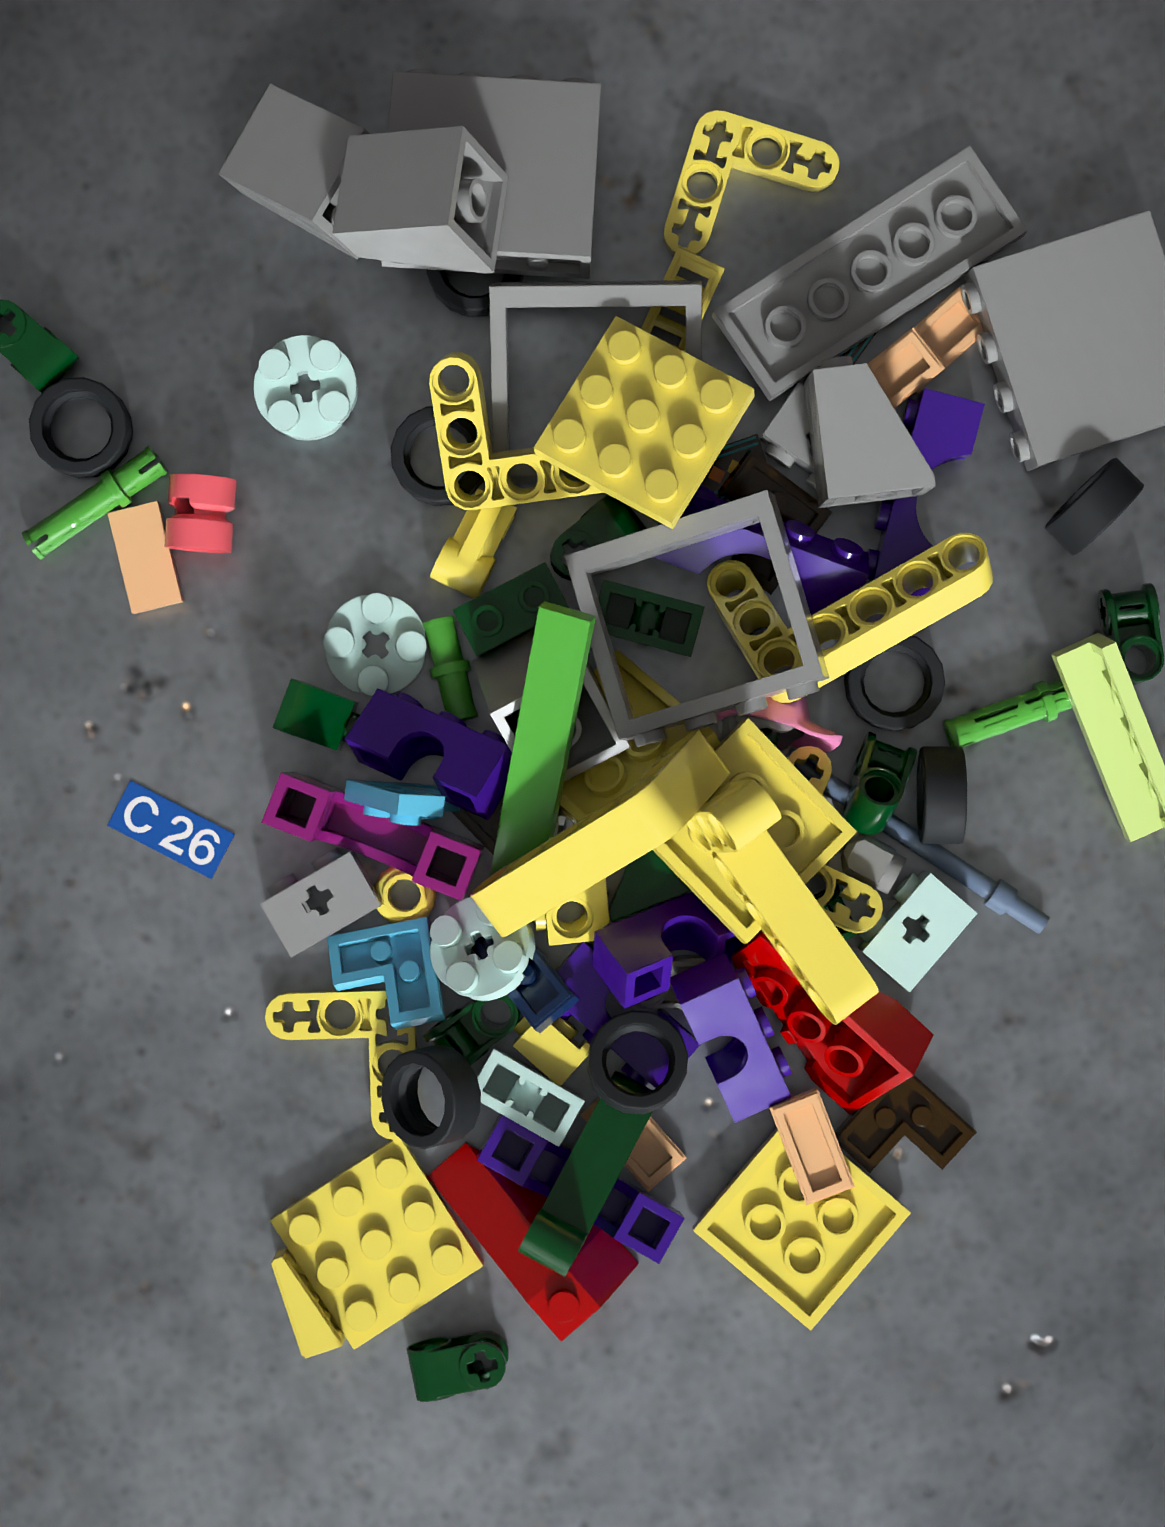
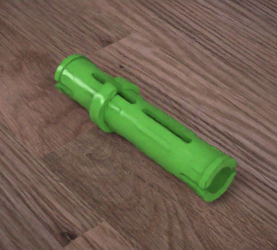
M148 445L145 447V450L114 472L111 469H107L100 474L101 481L85 490L82 494L30 529L23 531L22 536L28 546L43 535H48V538L35 546L32 552L40 560L44 559L47 554L118 505L124 508L132 503L131 496L161 476L168 474V470L162 460L148 470L142 471V467L158 457L153 448Z
M1061 680L1046 684L1045 681L1034 683L1030 691L989 704L952 719L943 720V729L950 746L966 747L1044 719L1047 723L1056 720L1058 713L1071 709L1072 706Z

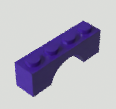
M924 388L918 394L917 400L908 399L902 422L931 470L948 462L965 460L972 454L985 404ZM918 496L883 500L880 502L874 523V529L882 530L877 550L868 549L867 551L869 555V577L867 580L869 582L933 547L923 534L918 522L916 511ZM921 588L914 591L911 595L921 596L930 589Z
M700 485L680 518L728 503L729 501L718 498L712 490ZM787 520L783 522L811 615L865 585L869 577V555L857 543L845 538L832 540L816 534L811 527L800 521ZM760 522L653 557L700 574L716 560L733 554H754L771 560Z
M499 1114L476 1157L477 1161L515 1183L548 1197L572 1150L563 1144H560L558 1147L504 1115ZM618 1177L594 1225L615 1240L660 1264L685 1218L677 1209Z

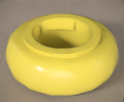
M390 866L380 874L374 886L376 893L383 905L376 908L380 915L392 924L428 917L435 907L437 891L415 883L421 893L419 902L411 910L398 909L390 900L391 888L398 880L412 881L413 877Z

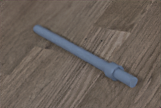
M791 748L785 757L788 759L795 749ZM809 758L804 765L795 762L794 766L808 781L812 777L821 779L822 775L815 771L816 763ZM831 774L823 793L845 806L850 785ZM892 814L882 832L985 899L984 905L1002 916L1006 912L1038 934L1044 929L1050 917L1017 896L1018 890L1002 879H999L997 882L940 844H921L918 830Z

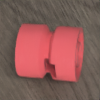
M170 474L168 504L175 509V514L166 519L164 547L192 552L232 553L234 524L227 519V513L235 509L237 480L201 474Z

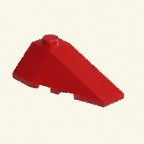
M761 932L747 944L737 949L731 957L737 969L745 968L761 1005L772 1008L782 1022L783 1027L780 1033L787 1044H796L806 1058L807 1063L804 1069L811 1080L849 1115L914 1076L934 1034L897 1000L879 991L837 1025H834L818 1009L764 932Z
M466 1141L433 1169L427 1177L524 1300L562 1342L604 1305L637 1267L639 1262L623 1243L615 1240L595 1225L592 1226L566 1277L518 1252L527 1231L539 1210L542 1209L547 1197L515 1183L477 1161L476 1155L479 1148Z

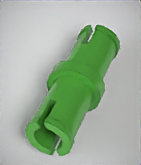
M454 616L429 620L422 623L434 666L429 671L431 680H437L444 710L454 714L462 721L478 717V712L475 709L467 672L471 671L469 660L463 659L454 624Z

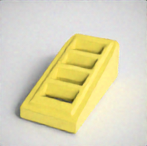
M678 247L663 280H686L677 276L681 266L708 278L706 287H702L703 320L726 268ZM651 306L641 329L652 334L654 327L657 326L681 337L679 346L668 341L665 342L686 352V326L660 315L664 306ZM665 306L686 316V306Z
M288 1248L278 1250L271 1265L301 1355L306 1359L341 1347L345 1340L341 1329Z

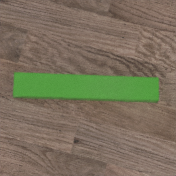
M546 601L539 606L490 876L554 837L596 619L595 615Z

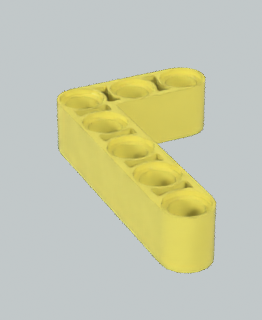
M452 352L445 355L433 367L429 385L444 482L448 498L455 506L463 510H479L604 493L582 480L572 481L567 479L560 468L536 456L534 447L493 453L483 381L478 363L472 356L464 352ZM458 365L465 369L469 376V386L466 390L456 392L444 385L442 371L446 366ZM457 418H466L472 421L477 429V439L468 444L456 441L451 435L450 423ZM519 463L528 464L536 471L538 482L532 487L520 488L511 481L509 476L510 468ZM467 470L479 473L485 481V490L478 495L464 493L459 487L458 475Z
M972 533L952 535L811 615L820 646L826 641L838 640V643L833 647L821 649L830 679L817 682L818 687L824 686L987 592L993 583V571L985 542L978 535ZM727 560L715 566L707 578L709 593L720 618L758 680L773 675L777 669L783 666H793L791 669L803 666L792 627L787 629L750 568L745 563L737 560ZM967 562L976 563L972 568L966 570L957 569L961 564ZM921 588L930 589L921 596L911 595L914 591ZM743 589L738 595L726 597L731 591ZM872 615H884V617H882L878 621L865 622V620ZM768 627L762 634L750 635L757 628ZM786 692L771 697L780 703H791L801 699L789 700Z
M699 729L694 730L667 749L629 791L500 869L475 888L470 896L500 936L506 937L669 840L691 820L731 772Z
M753 779L725 782L691 818L687 826L818 1009L831 1023L837 1025L879 992L868 971L767 832L768 828L782 818L773 799Z

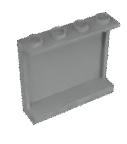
M411 69L407 72L393 71L388 132L464 126L509 176L494 273L590 279L601 84L589 83L581 78L549 81L537 80L529 75L498 78L486 77L478 72L446 75L434 74L426 69ZM381 260L382 267L460 271Z
M1150 210L975 266L964 276L965 284L961 285L963 303L970 315L978 313L983 328V333L977 335L978 348L983 361L986 364L992 363L998 381L993 384L994 397L999 410L1002 413L1008 412L1014 432L1009 434L1010 446L1017 462L1024 461L1027 472L1035 470L1040 466L1165 426V255Z

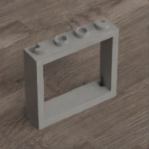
M702 280L493 282L489 286L493 453L510 451L508 308L686 306V353L702 361ZM519 463L510 468L509 476L515 485L537 483V473L532 466ZM562 470L567 479L581 481L579 478Z
M768 490L682 517L674 529L661 524L564 556L580 611L596 616L591 648L619 740L630 741L635 739L637 747L667 739L665 729L685 724L687 732L705 728L718 723L715 715L717 713L733 708L736 709L737 716L757 712L768 708L766 700L768 697L786 692L789 700L802 698L808 694L820 691L817 682L830 679L776 497ZM760 522L803 666L633 718L592 576Z

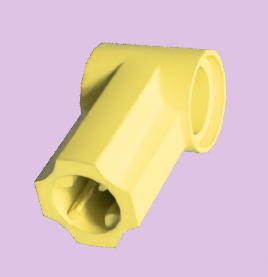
M478 488L475 495L481 494L483 490ZM509 505L467 510L454 537L450 536L443 546L432 569L430 578L472 599L480 596L497 559L494 556L518 510L517 507Z

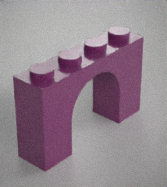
M294 771L280 773L261 823L309 842L316 840L324 841L365 855L413 877L412 882L460 901L467 894L484 851V845L422 821L421 825L418 826L389 822L390 818L364 815L363 805L344 800L345 791Z

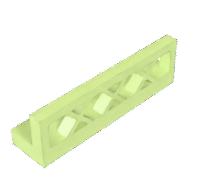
M1096 633L1052 653L1051 656L1124 837L1128 841L1133 842L1161 828H1165V765L1117 643L1100 633Z

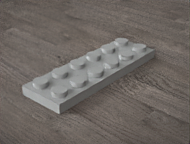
M968 146L714 310L712 317L770 402L807 378L813 369L820 367L821 360L841 356L967 274L973 267L981 265L1024 237L1028 229L971 146Z

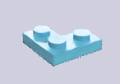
M346 779L344 800L363 805L364 815L390 818L389 822L418 826L421 825L422 819L438 820L439 817L443 818V811L460 812L459 807L445 801V796L441 795L435 784Z
M428 917L327 937L333 986L337 991L385 982L390 1024L394 1030L445 1020L440 980L433 969L430 958L432 939L430 937L431 922Z

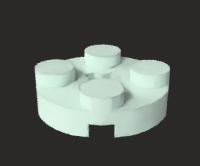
M300 335L280 341L261 356L259 367L254 376V397L260 413L277 431L296 440H318L335 433L349 417L351 410L353 411L357 402L358 381L351 362L333 342L316 336ZM303 374H308L311 381L320 382V389L312 392L313 400L309 402H303L300 394H292V385L299 383V376Z
M373 593L351 599L333 615L323 640L330 670L345 687L354 692L373 696L377 688L390 694L402 691L419 676L424 667L428 647L422 620L408 604L395 597ZM369 632L376 636L381 635L383 632L388 635L390 639L386 642L385 647L389 653L386 657L381 659L376 654L369 658L365 656L363 650L366 648L367 643L364 637Z
M471 897L465 898L451 906L444 915L434 920L430 928V937L432 939L430 958L436 975L442 983L459 995L470 997L473 1000L490 1001L507 995L519 986L525 977L522 973L528 965L529 958L533 960L535 938L530 923L506 937H501ZM482 936L486 940L493 938L494 944L487 948L488 957L481 960L478 955L471 954V948L475 945V941Z

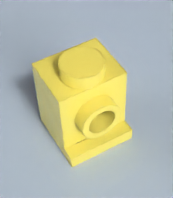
M524 1016L521 1017L513 1028L519 1034L514 1040L513 1047L559 1086L568 1079L588 1056L591 1044L585 1038L580 1044L573 1039L578 1030L561 1017L541 1033L535 1031Z

